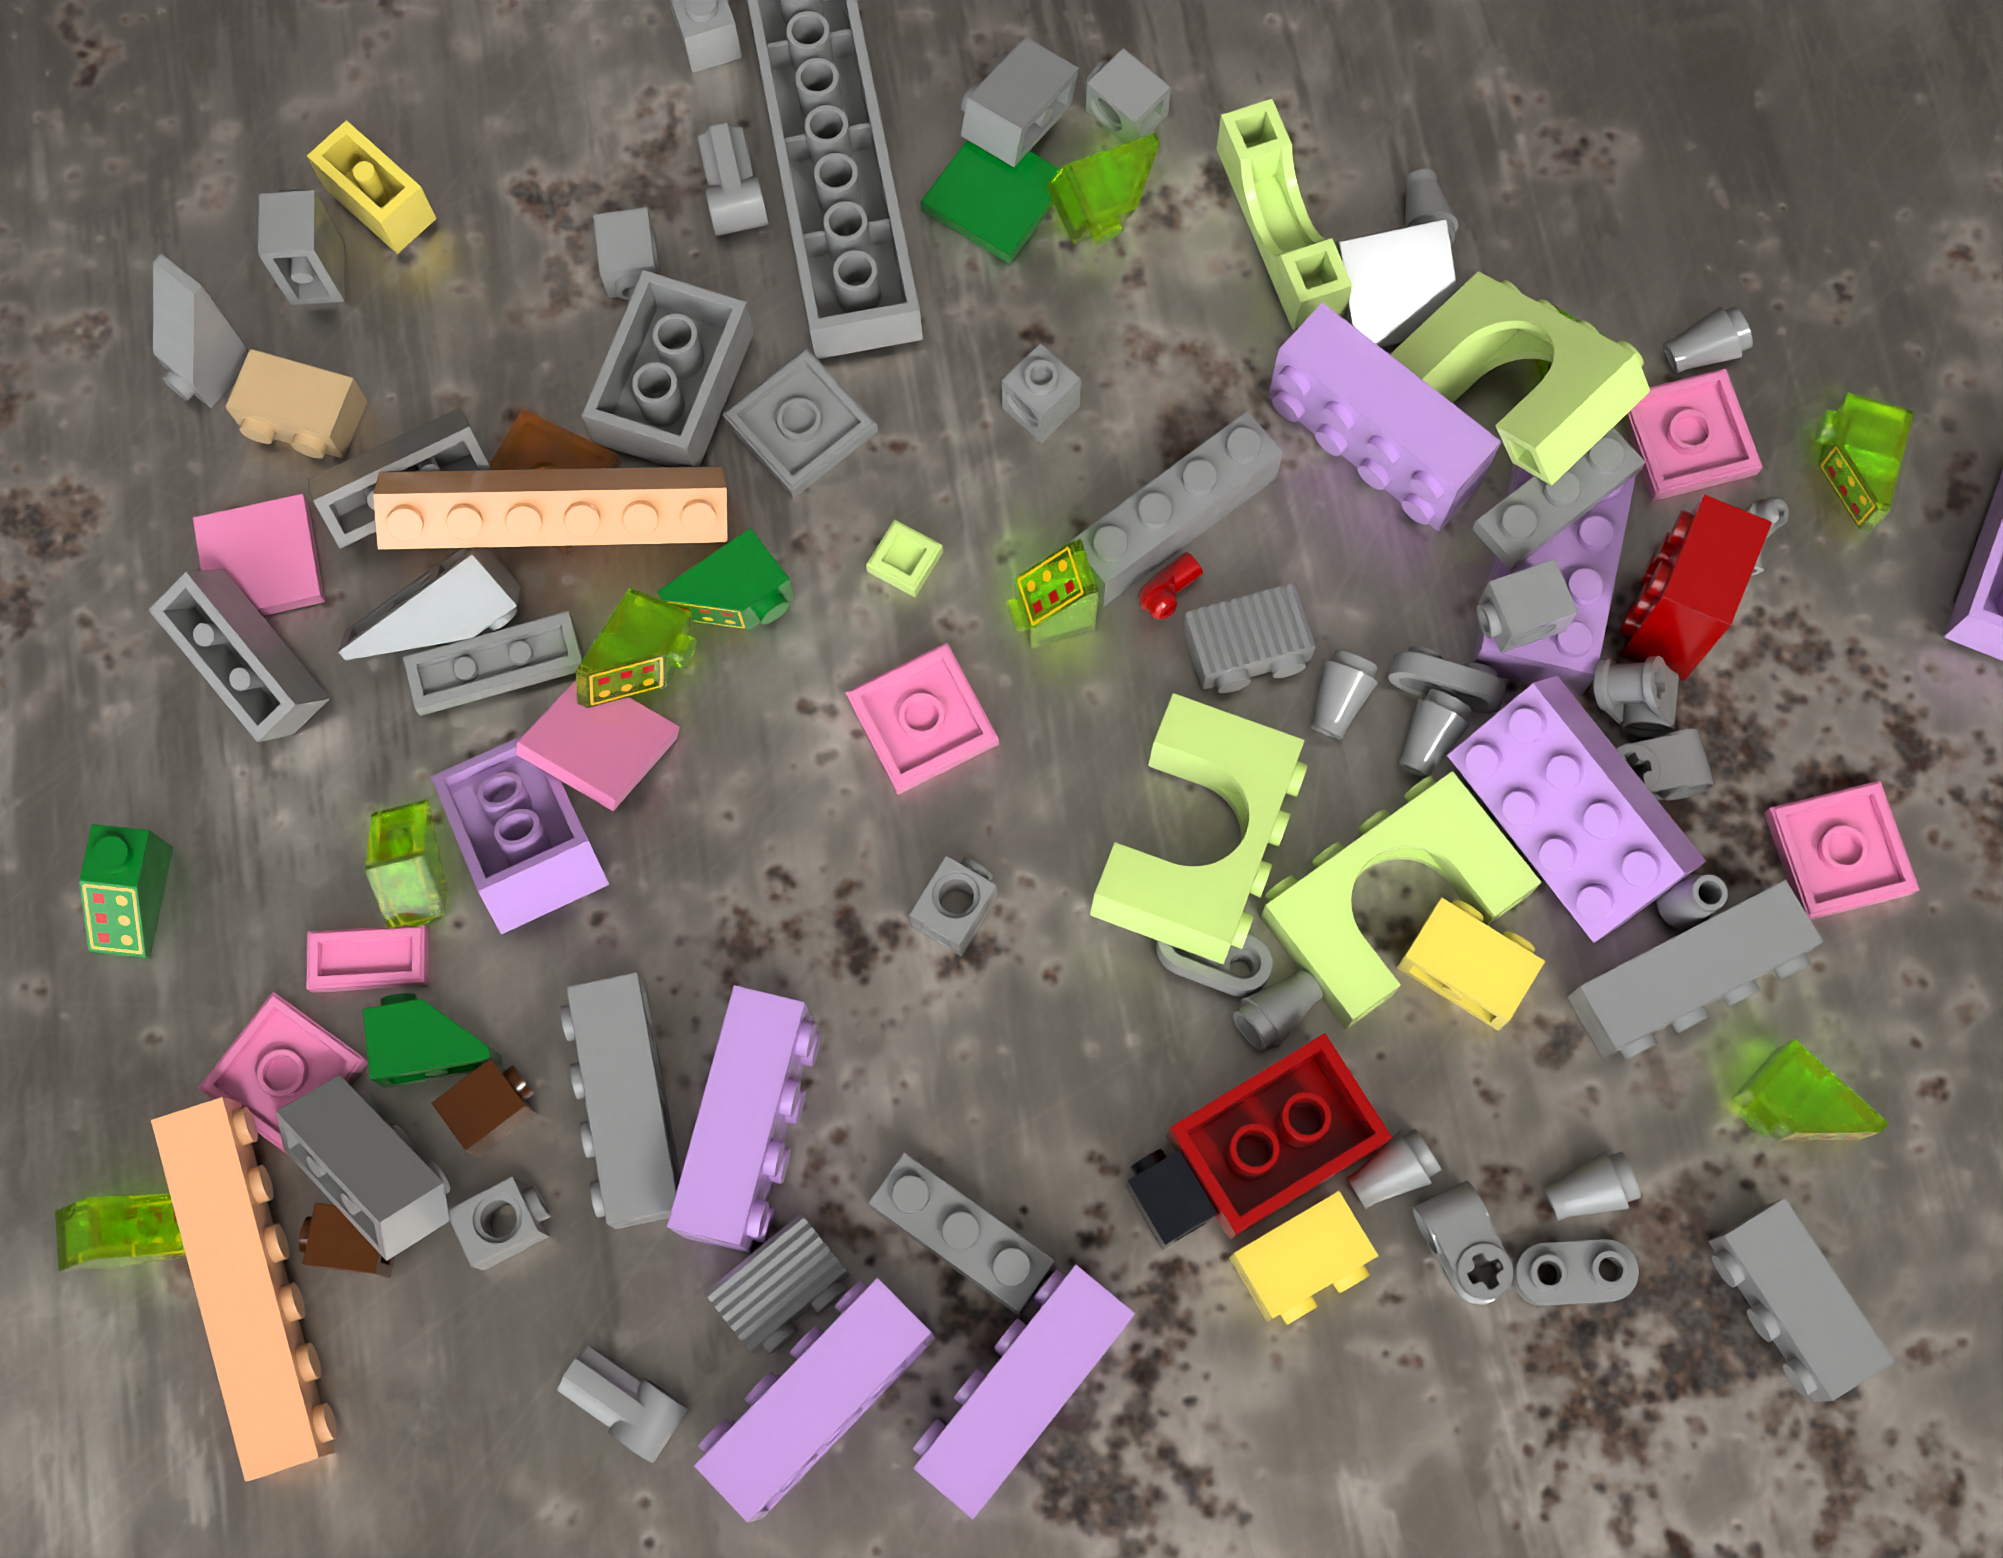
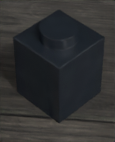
M1159 1149L1131 1166L1135 1176L1127 1180L1125 1188L1162 1250L1214 1220L1218 1215L1180 1150L1166 1157L1163 1150Z

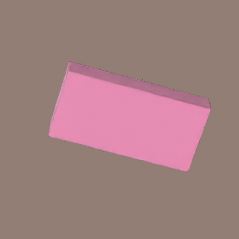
M425 925L308 931L306 989L312 993L429 986V928Z

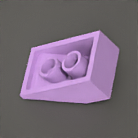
M522 736L431 776L477 891L501 935L609 885L561 780L516 755L517 742Z

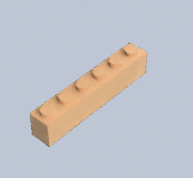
M723 466L379 472L373 493L378 549L727 542V488Z
M220 1097L151 1120L245 1482L263 1478L334 1454L331 1440L337 1438V1424L328 1403L321 1404L315 1381L321 1377V1365L311 1342L305 1344L299 1319L305 1317L304 1301L298 1286L295 1283L289 1284L283 1260L289 1258V1246L280 1224L273 1225L267 1202L273 1199V1186L266 1168L263 1165H257L252 1143L258 1140V1131L251 1111L247 1107L242 1108L240 1101Z

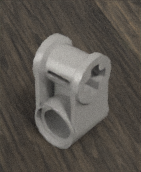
M1649 656L1645 662L1617 664L1611 658H1602L1597 662L1594 672V694L1597 705L1601 710L1606 711L1621 726L1624 732L1645 738H1657L1675 732L1679 676L1665 664L1661 656Z
M1698 729L1679 730L1654 739L1628 743L1617 748V751L1658 801L1691 797L1708 791L1716 785Z
M1464 1181L1412 1207L1414 1218L1426 1243L1437 1256L1454 1291L1461 1299L1470 1304L1484 1305L1493 1302L1509 1289L1513 1281L1514 1272L1511 1259L1493 1228L1482 1199L1469 1181ZM1474 1259L1480 1267L1491 1265L1496 1275L1488 1281L1490 1290H1488L1483 1282L1472 1284L1469 1280L1468 1274L1475 1268Z

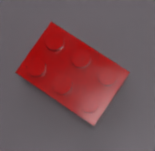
M1705 494L1692 513L1682 510L1671 533L1667 531L1657 552L1651 554L1641 575L1639 584L1644 586L1637 601H1632L1619 629V633L1628 636L1620 655L1636 662H1645L1649 656H1661L1665 664L1678 674L1679 680L1685 681L1731 626L1772 522Z
M1324 1033L1172 1125L1167 1132L1166 1138L1175 1152L1178 1150L1182 1152L1218 1213L1216 1219L1229 1240H1232L1378 1150L1392 1136L1332 1042Z

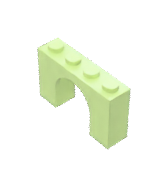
M1479 271L1390 354L1452 403L1481 376L1502 364L1520 359H1541L1551 362L1552 365L1543 380L1495 425L1512 463L1551 486L1650 392L1642 370L1644 365L1643 358L1631 344L1623 340H1619L1616 343L1599 334L1587 321L1579 319L1576 322L1560 314L1548 301L1544 299L1535 301L1522 294L1511 282L1507 280L1498 282Z
M1173 693L1155 737L1148 766L1207 787L1220 795L1230 805L1238 819L1241 830V843L1231 854L1215 863L1203 866H1183L1114 842L1094 893L1090 916L1224 965L1231 945L1240 949L1243 948L1254 915L1243 912L1249 894L1261 898L1273 864L1263 861L1262 858L1268 843L1279 847L1291 814L1280 810L1286 793L1297 797L1308 764L1298 761L1305 740Z
M1453 771L1438 782L1432 775L1426 777L1404 795V798L1408 801L1406 805L1392 815L1386 808L1378 811L1358 828L1362 834L1360 838L1344 848L1340 841L1332 844L1312 861L1316 868L1314 871L1300 881L1294 875H1290L1276 884L1265 895L1269 903L1265 905L1260 918L1297 967L1308 971L1317 980L1323 991V1001L1345 1029L1351 1027L1392 997L1401 985L1361 934L1353 916L1351 904L1352 890L1355 880L1364 871L1378 863L1394 859L1412 860L1425 864L1437 871L1450 884L1463 902L1477 909L1484 917L1482 922L1488 926L1530 896L1541 883L1539 878Z

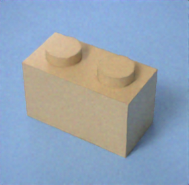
M250 349L225 408L240 426L239 431L254 441L271 444L273 439L291 444L296 451L312 458L322 459L324 454L345 459L368 400L352 377Z

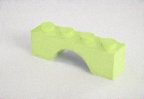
M1273 99L1222 114L1216 149L1293 332L1303 324L1322 302L1341 317L1345 316L1353 285L1333 238H1323L1309 218L1297 184L1292 143Z

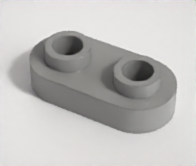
M1422 646L1409 647L1408 651L1395 654L1388 677L1393 685L1404 691L1426 697L1430 689H1436L1464 702L1471 708V711L1480 713L1499 711L1506 689L1505 683L1497 677L1498 673L1495 669L1480 663H1466L1463 666L1443 660L1440 653Z
M1247 934L1242 949L1230 946L1224 965L1196 954L1183 955L1174 946L1156 941L1157 956L1162 965L1169 971L1232 996L1247 997L1260 991L1265 986L1272 971L1273 960L1269 948L1262 940L1250 934ZM1235 961L1244 962L1248 965L1250 974L1247 976H1237L1232 972L1230 964Z
M1610 1239L1539 1243L1523 1250L1513 1264V1284L1518 1294L1527 1302L1542 1307L1617 1301L1625 1298L1633 1291L1639 1276L1637 1260L1633 1253L1624 1244ZM1603 1259L1611 1260L1617 1267V1277L1613 1282L1604 1280L1599 1273V1264ZM1542 1262L1551 1264L1556 1270L1557 1278L1553 1285H1545L1538 1278L1537 1270Z

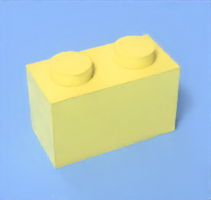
M347 120L307 155L324 189L396 254L400 253L436 220V216L422 187Z
M1441 898L1431 911L1397 968L1499 1031L1510 1021L1545 960L1533 954L1535 947L1523 937L1509 931H1505L1502 935L1482 922L1484 920L1483 915L1471 905L1460 900H1453L1450 903Z
M1340 1191L1234 1252L1229 1259L1265 1320L1268 1322L1281 1315L1286 1325L1318 1307L1312 1297L1318 1291L1333 1283L1340 1294L1369 1277L1370 1273L1364 1264L1376 1258L1378 1254Z

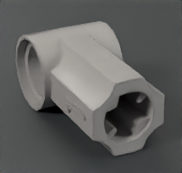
M728 123L709 126L704 134L698 136V141L709 186L705 188L715 235L720 236L769 225L758 177L753 176L751 157L743 128L734 127Z
M587 1345L575 1357L557 1388V1391L610 1427L608 1433L617 1441L654 1463L689 1411L685 1404L646 1378L642 1381L626 1371L619 1363L590 1345Z

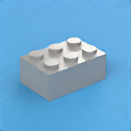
M642 270L581 415L593 443L667 467H700L754 334L747 302Z

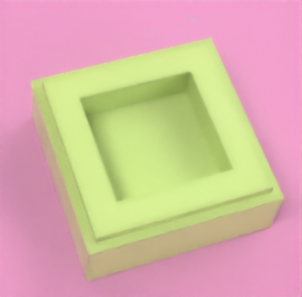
M894 519L866 564L867 572L916 598L943 554V545Z

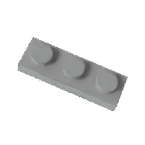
M1613 427L1552 486L1536 476L1532 477L1477 519L1472 529L1501 562L1512 571L1639 473L1646 462Z
M569 611L403 657L414 707L420 716L586 670L574 621Z

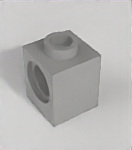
M1124 48L1109 62L1103 60L1097 64L1086 80V113L1132 150L1168 116L1171 86Z
M647 207L593 215L599 271L609 299L619 297L624 300H630L642 270L660 275L656 234Z
M1040 343L1002 380V409L1043 443L1080 407L1081 378Z
M1555 559L1489 581L1478 601L1479 605H1477V617L1481 629L1487 638L1494 637L1500 653L1565 632L1578 613Z
M946 855L909 914L912 928L962 956L998 898L997 885L991 882L993 874L969 858L964 857L961 863ZM952 890L966 891L974 899L968 910L958 914L946 911L941 906V900L945 894Z
M510 1177L448 1210L449 1220L470 1265L483 1271L550 1237L543 1223L544 1220L550 1218V1212L540 1191L535 1185L527 1188L525 1183L514 1177ZM512 1205L517 1214L516 1225L506 1236L496 1237L491 1230L492 1216L499 1208Z

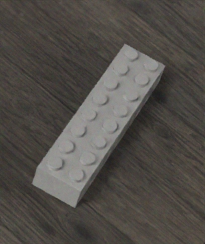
M747 0L815 357L821 359L923 340L920 308L857 0Z

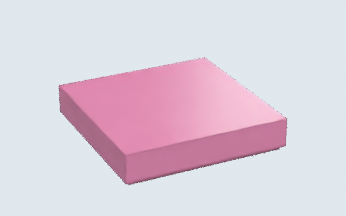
M1726 368L1649 387L1650 392L1622 418L1632 448L1646 462L1641 469V473L1651 501L1755 476L1763 468Z
M304 494L193 517L201 570L224 569L262 616L326 602L309 501Z
M948 643L845 692L897 795L999 745V738Z
M584 671L519 739L516 755L614 811L677 740L680 726L628 696L591 705L589 677L592 675ZM592 677L593 703L625 695L608 684L599 685L598 679ZM604 690L610 691V694L606 697L599 696Z
M1880 780L1771 807L1764 812L1788 884L1810 920L1912 895L1920 890Z
M272 992L198 1089L213 1100L225 1097L240 1101L242 1108L247 1107L251 1111L258 1133L285 1152L276 1111L338 1075L352 1086L368 1065V1059L284 998Z

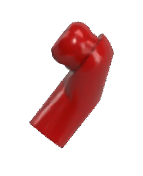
M1185 552L1154 575L1139 591L1138 603L1141 609L1149 612L1157 620H1163L1171 616L1177 608L1175 595L1203 575V570L1197 560L1190 553Z

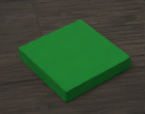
M967 140L920 201L921 211L1006 263L1011 264L1069 186L1070 174L1031 151L1015 167H1012Z

